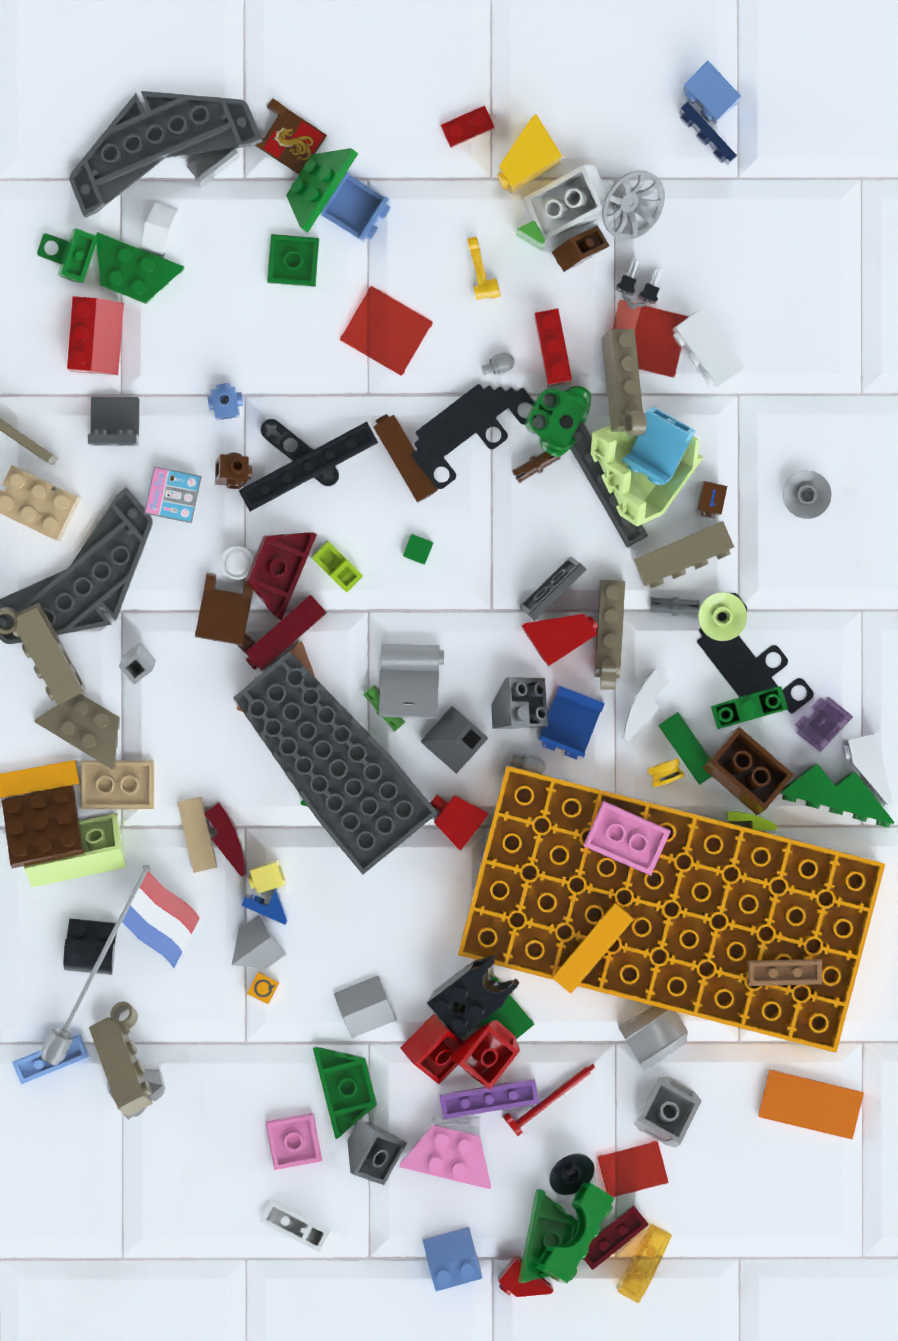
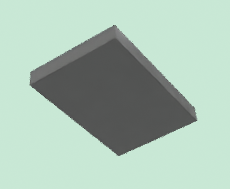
M569 557L519 608L535 621L587 569L573 557Z

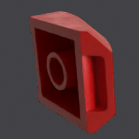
M495 1020L474 1032L457 1048L450 1059L477 1082L490 1090L518 1055L520 1048L515 1035L499 1021Z

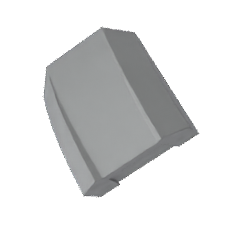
M656 1006L650 1007L618 1027L644 1071L687 1043L688 1030L678 1013Z
M659 1077L641 1108L634 1125L639 1131L657 1139L664 1145L676 1148L682 1143L702 1100L695 1091L670 1077Z

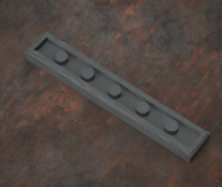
M568 415L559 420L561 427L564 429H569L573 424L572 418ZM580 421L572 436L577 440L570 450L626 548L646 538L648 534L642 524L636 526L620 516L616 508L619 503L614 493H609L601 475L604 472L599 461L594 462L592 458V437L584 423Z

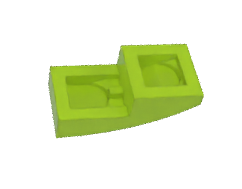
M328 540L311 556L346 593L363 577Z
M726 810L727 821H750V828L758 831L777 830L776 824L760 816L747 812Z

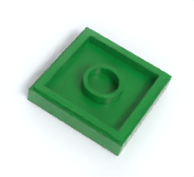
M271 234L267 283L316 287L320 239Z

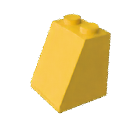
M537 114L531 117L499 165L497 180L503 190L508 189L511 194L561 163L562 154Z

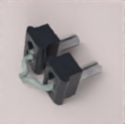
M632 259L627 274H623L620 283L615 288L618 292L622 293V298L628 302L629 308L643 307L647 303L656 304L658 301L657 294L660 289L657 287L663 271L661 268L655 283H653L658 267L654 268L650 282L645 284L643 291L638 295V298L644 301V303L632 305L631 300L626 295L632 296L635 293L634 286L637 279L634 278L640 261H636L632 275H630L636 260Z

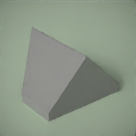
M259 915L238 929L232 966L267 969L286 955Z

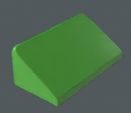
M534 220L517 229V236L539 250L544 248L545 239Z

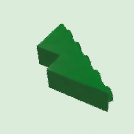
M814 763L787 784L780 792L783 794V800L796 803L797 799L805 800V806L819 809L820 805L830 807L828 812L842 816L844 811L853 813V819L866 822L868 817L875 819L876 825L890 828V825L895 823L854 771H851L836 784H833L819 764Z

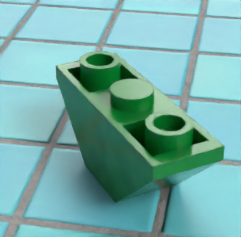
M781 686L710 706L717 730L788 710Z

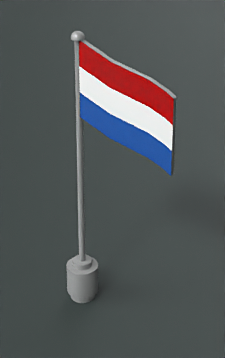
M149 865L142 866L143 871L64 1027L51 1029L41 1049L42 1054L40 1057L44 1061L52 1065H58L60 1061H63L73 1042L68 1028L121 923L140 941L161 954L173 968H175L200 917L187 902L166 889L150 873L151 867Z

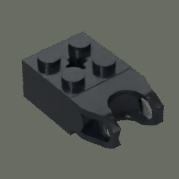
M495 954L475 960L470 965L465 966L436 988L426 1003L458 1039L501 1008L508 995L520 983L516 978L506 982H497L491 978L488 969L497 959Z

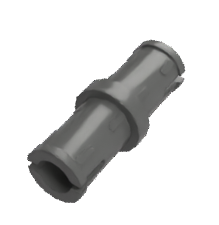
M674 596L673 599L651 597L650 612L672 613V616H677V613L699 615L700 600H684Z

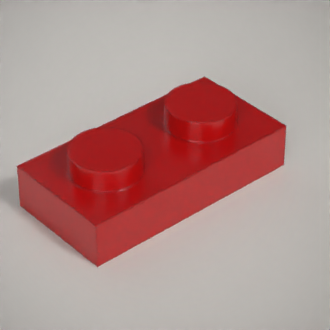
M485 105L441 124V129L450 149L495 129Z

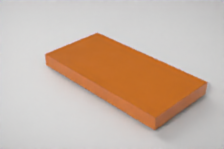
M769 1069L758 1117L853 1140L864 1092Z

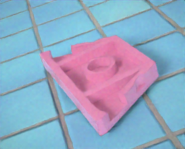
M432 1124L425 1135L400 1162V1168L491 1189L480 1135Z

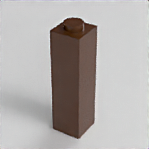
M385 414L375 420L377 425L373 426V429L417 504L437 493L438 489L413 459L412 453L415 452V449L395 415L389 417L388 414Z

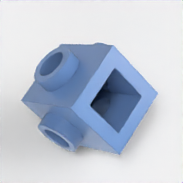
M230 383L217 384L216 389L211 390L212 396H207L209 411L214 410L216 420L241 417L239 406H243L242 392H237V388L235 386L231 387ZM224 398H229L227 404H222Z

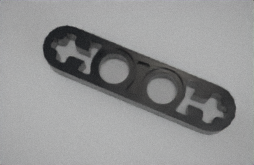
M268 419L261 425L260 431L262 436L292 461L314 450L275 419ZM276 424V431L281 435L283 431L287 432L281 438L279 445L275 443L278 440L275 435H266L268 432L266 429L267 425L273 426ZM289 438L297 441L298 446L294 452H287L284 449V442ZM336 467L332 468L335 478L333 481H323V474L314 479L326 487H331L338 482L339 472Z

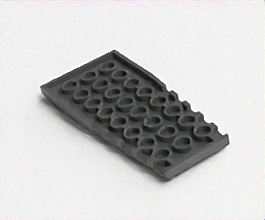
M291 652L286 653L233 697L315 818L362 875L438 814L394 758Z

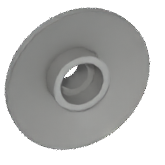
M805 470L797 472L787 480L783 489V501L786 508L798 518H816L827 510L831 502L832 492L828 481L815 471ZM803 491L810 492L811 496L808 500L802 498Z

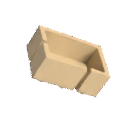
M11 465L2 484L6 486L5 491L0 489V514L60 542L81 498Z

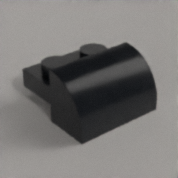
M69 918L67 938L64 945V970L91 973L116 923ZM117 933L96 974L113 975Z

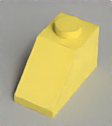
M279 860L250 870L251 875L247 876L251 889H256L258 894L286 884Z

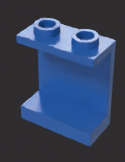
M559 685L547 715L548 726L542 727L538 740L542 741L541 746L555 751L556 747L565 750V756L575 760L579 756L584 758L586 748L605 703Z

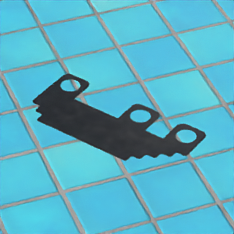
M477 384L415 431L419 439L414 443L417 450L412 453V457L437 489H443L456 479V472L444 458L446 455L475 433L478 434L489 449L497 448L507 440L508 433L496 417L509 408L519 423L525 425V418L519 415L518 406L524 402L532 406L534 401L524 388L515 391L513 387H510L506 391L499 386L493 390L490 385L483 388L480 384ZM490 427L498 428L501 432L500 440L494 443L488 441L486 438L487 429ZM445 467L449 471L447 481L438 482L434 478L436 468Z
M730 593V594L735 595L736 597H738V598L742 601V599L738 596V594H736V593ZM720 612L717 617L719 621L723 622L726 620V614ZM701 628L699 629L702 637L697 640L698 645L739 697L779 687L772 677L788 665V659L778 646L772 645L758 657H755L739 635L728 641H718L707 636ZM771 652H776L781 657V663L776 668H771L766 664V656ZM797 678L782 690L790 714H793L814 696L813 690L802 678ZM802 685L806 688L807 695L803 700L797 701L792 697L791 690L794 686Z

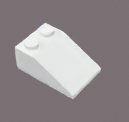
M582 165L524 197V200L545 241H548L601 217L607 191L596 166ZM610 201L608 206V212L615 209L612 202Z

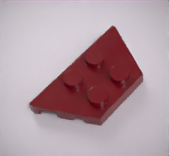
M314 532L264 535L245 581L276 619H283L317 534Z

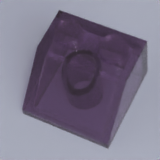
M826 696L824 699L819 697L811 706L813 711L807 717L803 715L794 725L797 727L794 733L814 752L821 753L853 718L848 711L829 696Z

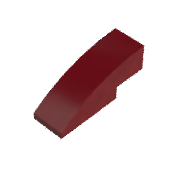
M220 801L204 813L218 832L211 840L238 874L243 877L247 873L243 844L233 819Z

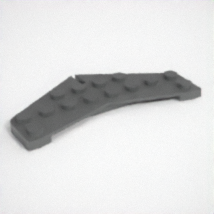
M141 91L148 112H144L139 96L135 93L70 174V184L82 215L87 218L98 213L165 158L250 147L263 142L248 104L241 99Z
M125 487L116 495L110 507L66 570L1 598L0 609L10 607L19 613L39 602L57 636L113 625L98 607L102 605L110 616L117 621L153 527L151 515L144 514L145 508L130 490ZM9 614L0 615V624L4 627H11L14 625V619ZM13 632L10 634L0 633V640L5 644L22 643L19 636L16 637Z

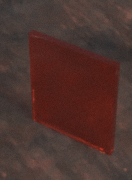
M370 286L339 340L402 377L427 332L433 326V321L375 287Z
M619 299L612 329L635 330L639 370L674 378L682 347L675 341L673 337L675 332L672 329L689 316L649 306H637L635 309H631L628 307V302Z

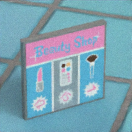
M154 466L144 514L192 524L202 476Z

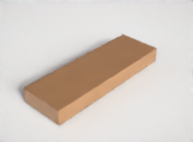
M822 959L747 961L748 986L822 984Z

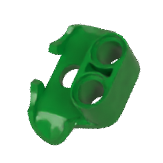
M572 386L566 391L551 388L539 393L525 418V427L530 433L537 434L540 437V445L543 450L555 457H561L574 445L577 439L572 437L580 421L586 423L592 398L590 392L584 387ZM545 394L553 397L554 404L552 407L545 405L543 400ZM563 415H568L572 418L573 424L569 429H564L560 425L559 420ZM534 416H539L542 419L543 424L541 428H536L533 425L532 419Z

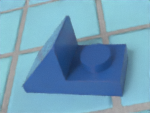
M275 888L268 904L264 903L265 898L253 893L251 897L248 895L244 897L241 906L284 925L287 924L289 918L277 888Z

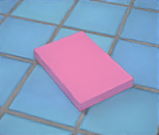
M603 801L583 846L648 875H652L671 831Z

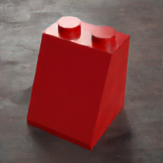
M585 614L528 622L521 626L547 667L598 634L596 629L599 628L591 615L586 617Z

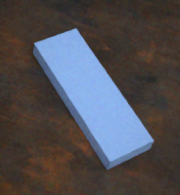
M81 1034L72 1037L73 1042L63 1061H60L58 1065H52L44 1061L40 1057L42 1054L41 1050L13 1061L12 1063L21 1085L88 1058L89 1054Z

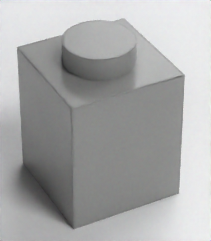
M140 642L122 656L118 667L135 685L153 671L156 659Z

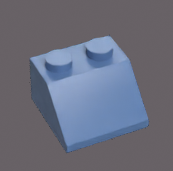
M709 60L699 68L683 87L685 98L691 104L696 103L702 109L700 111L701 115L708 122L712 120L715 124L730 112L741 98V95Z
M469 1227L423 1239L435 1292L483 1279Z

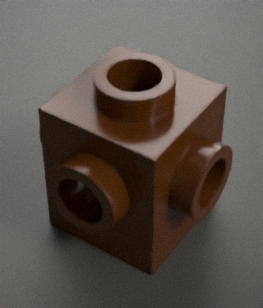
M231 452L227 455L220 454L215 461V485H224L228 489H240L252 477V465H249V457Z

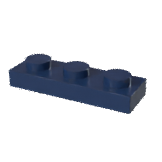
M689 102L684 104L679 111L681 114L680 120L688 128L692 126L695 129L698 140L705 146L708 144L714 150L712 154L721 164L723 162L727 165L732 163L737 154Z

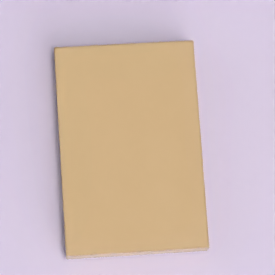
M97 760L81 761V809H155V761H115L116 768L114 770Z

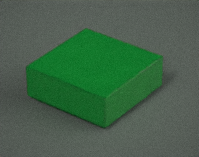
M411 534L403 557L425 565L434 542Z

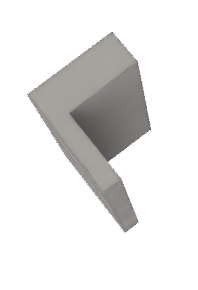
M236 149L206 152L186 167L203 187L240 158Z

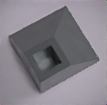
M506 677L491 704L492 729L547 727L545 678Z
M451 706L420 742L457 774L488 740V737L456 708Z

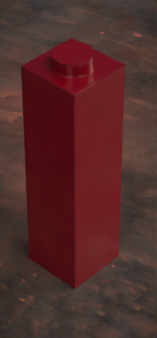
M312 595L308 596L245 652L248 656L245 659L246 662L254 670L259 668L260 671H263L321 620L327 612Z

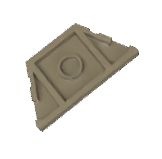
M79 694L56 705L35 719L34 722L105 766L112 770L116 768L115 759L116 748H118L120 717L83 694Z

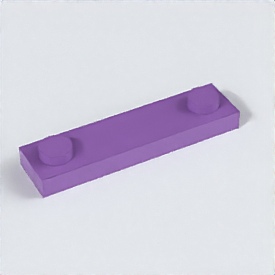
M535 1078L493 1085L490 1090L486 1087L439 1094L443 1120L539 1104Z

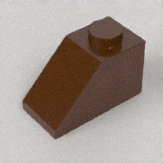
M597 225L569 238L554 249L552 254L562 271L566 272L607 249L610 245Z

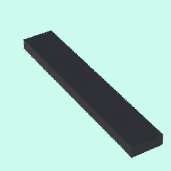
M366 421L238 491L248 510L252 512L378 444V441Z

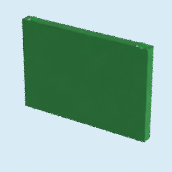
M492 977V979L499 982V979L497 977ZM508 995L501 1008L479 1023L480 1027L489 1022L497 1020L515 1035L516 1040L535 1025L533 1020L528 1017L511 995Z

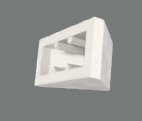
M155 202L145 222L140 249L164 256L179 211L178 209Z

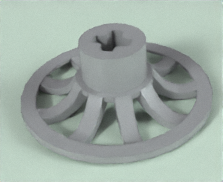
M636 170L623 175L612 185L605 197L602 208L603 223L611 235L622 240H632L644 235L655 225L662 213L665 202V190L660 179L649 171ZM639 176L637 184L631 188L627 179ZM645 177L653 181L650 187L640 190L644 185ZM656 189L658 190V199L642 198L653 193ZM609 201L616 208L611 214H608ZM641 205L657 206L652 218L640 208ZM635 213H637L647 222V224L639 230L637 220L634 215ZM620 215L619 225L614 229L609 221L618 218ZM628 218L631 224V233H621L626 226Z

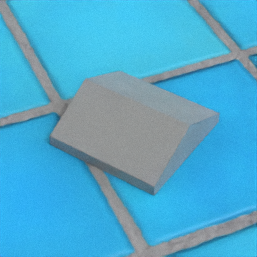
M379 975L334 993L341 1016L351 1038L397 1020Z

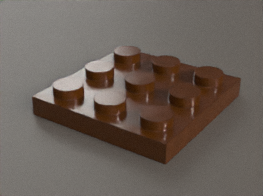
M73 785L2 800L9 861L12 869L84 854Z

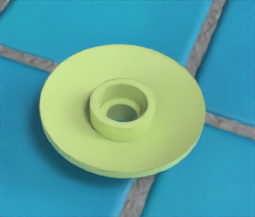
M725 592L715 593L702 603L698 615L699 624L703 632L710 638L718 641H728L737 637L745 628L747 611L743 602L735 595ZM720 612L726 614V620L723 622L719 621L717 617Z

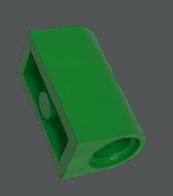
M77 228L72 229L69 241L45 233L42 235L37 255L61 264L58 276L73 282L83 283L99 236ZM48 241H54L57 244L58 251L56 254L49 255L45 252L44 246Z

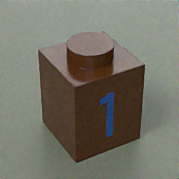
M703 481L696 511H700L702 517L715 519L716 515H722L728 486Z

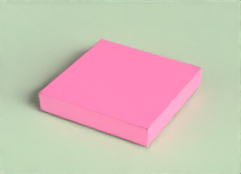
M314 1113L265 1122L274 1170L322 1161Z

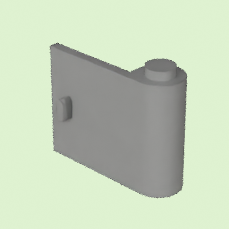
M381 643L379 717L438 719L439 665H444V650H440V645Z

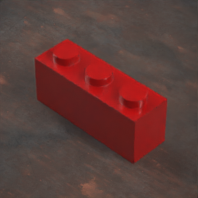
M559 308L535 312L534 320L547 387L571 383L572 376Z

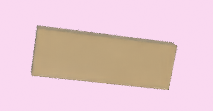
M202 797L177 802L193 873L217 868L207 818L204 815L205 810Z

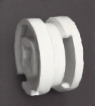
M230 547L221 557V569L227 577L233 580L246 579L254 556L244 547Z

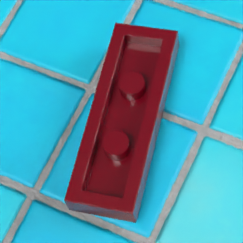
M634 1204L603 1228L588 1246L589 1252L584 1261L592 1270L649 1225Z

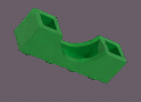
M582 1183L571 1202L578 1219L575 1235L565 1245L559 1247L547 1246L536 1268L559 1283L568 1284L569 1281L573 1280L577 1274L579 1262L587 1256L589 1252L588 1246L592 1239L599 1234L601 1230L600 1224L610 1214L613 1208L611 1204L615 1198L592 1183Z

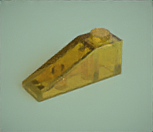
M652 1223L650 1224L616 1285L618 1293L638 1304L640 1303L673 1236L672 1234Z

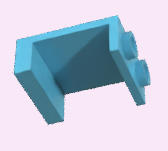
M652 407L645 413L647 426L644 435L638 436L631 452L623 457L622 462L628 464L627 467L630 470L647 475L648 480L652 483L664 485L671 480L696 430L658 408Z

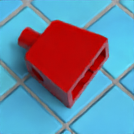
M438 794L430 802L439 813L434 823L460 851L489 815L485 810L455 794L449 802Z

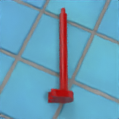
M592 1064L588 1068H583L515 1121L509 1112L502 1117L517 1137L523 1133L521 1130L522 1126L590 1075V1071L596 1068L595 1065Z

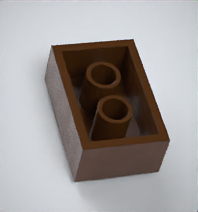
M740 727L730 732L702 766L708 774L755 815L764 812L794 776L789 769Z

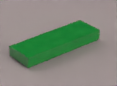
M676 712L660 723L658 727L696 782L701 785L712 776L702 768L710 757L679 712Z

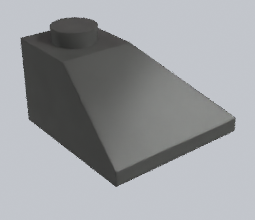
M358 1119L347 1139L350 1173L385 1185L407 1142L372 1123Z

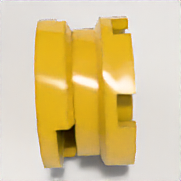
M679 758L665 761L647 769L648 775H651L653 779L651 781L653 788L685 776L683 770L679 768Z

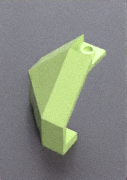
M611 425L593 432L591 455L594 462L599 461L604 472L601 475L609 493L613 492L619 503L616 508L620 516L639 526L663 515L704 458L698 454L700 439L695 436L692 437L671 480L664 485H657L649 481L647 475L630 470L627 467L628 464L622 462L623 457L631 452L639 435H627L625 431L611 432Z

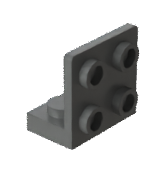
M91 397V421L88 444L91 446H139L140 399L138 397Z

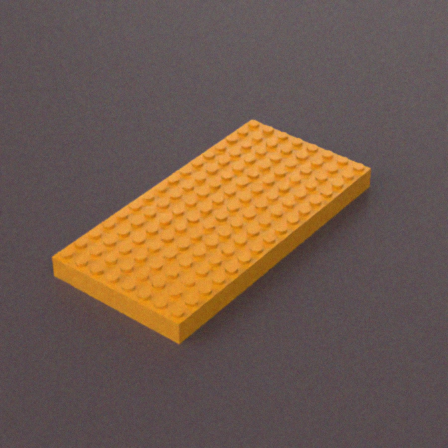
M506 765L458 949V956L478 960L495 954L497 959L493 965L553 980L554 974L612 905L616 903L634 920L578 987L837 1053L885 863ZM603 801L671 831L652 875H648L583 846ZM822 959V984L748 986L747 961Z

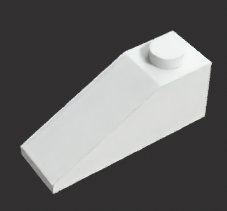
M871 733L846 739V745L843 746L845 759H850L853 767L885 805H894L877 734Z
M272 1200L260 1221L330 1258L341 1237Z

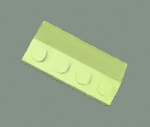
M117 813L79 821L84 854L24 866L31 888L126 868L125 848Z

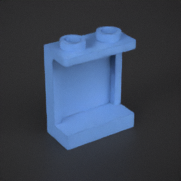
M347 172L320 215L364 243L367 238L371 240L376 233L378 227L375 225L379 218L384 219L390 211L391 206L388 205L390 199L375 192L350 176Z

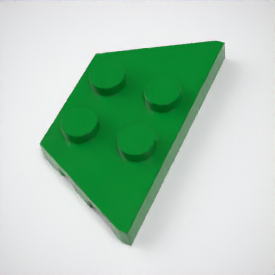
M347 148L312 154L296 180L292 183L286 197L299 227L308 233L358 156L354 149Z
M98 232L96 236H99L97 252L100 286L141 303L148 304L157 293L167 287L185 269L182 265Z
M316 1046L313 1047V1052L335 1139H338L355 1125L358 1119H361L377 1106V1101L366 1057Z
M536 1189L518 1279L519 1283L548 1277V1275L536 1268L546 1247L565 1245L573 1238L577 1230L578 1220L572 1215L567 1214L564 1208L557 1202L552 1201L542 1189Z

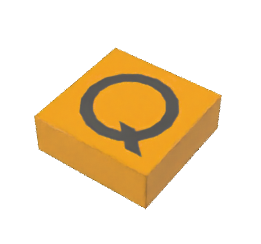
M258 971L247 994L269 1005L280 982Z

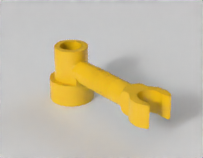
M476 236L467 238L478 285L473 286L476 300L491 297V299L501 297L497 278L489 280L486 278L478 238Z

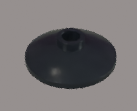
M575 1153L565 1156L554 1165L550 1172L549 1183L551 1188L560 1195L577 1193L582 1183H590L595 1171L594 1163L585 1154Z

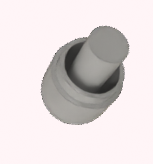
M503 352L492 356L489 359L490 363L482 365L481 370L483 375L494 372L495 375H500L510 371L515 361L511 354Z
M525 754L524 757L513 755L511 764L520 766V769L538 774L544 772L545 763L541 758L530 754Z

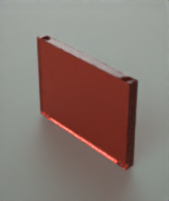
M658 1140L597 1156L606 1193L613 1198L669 1183Z

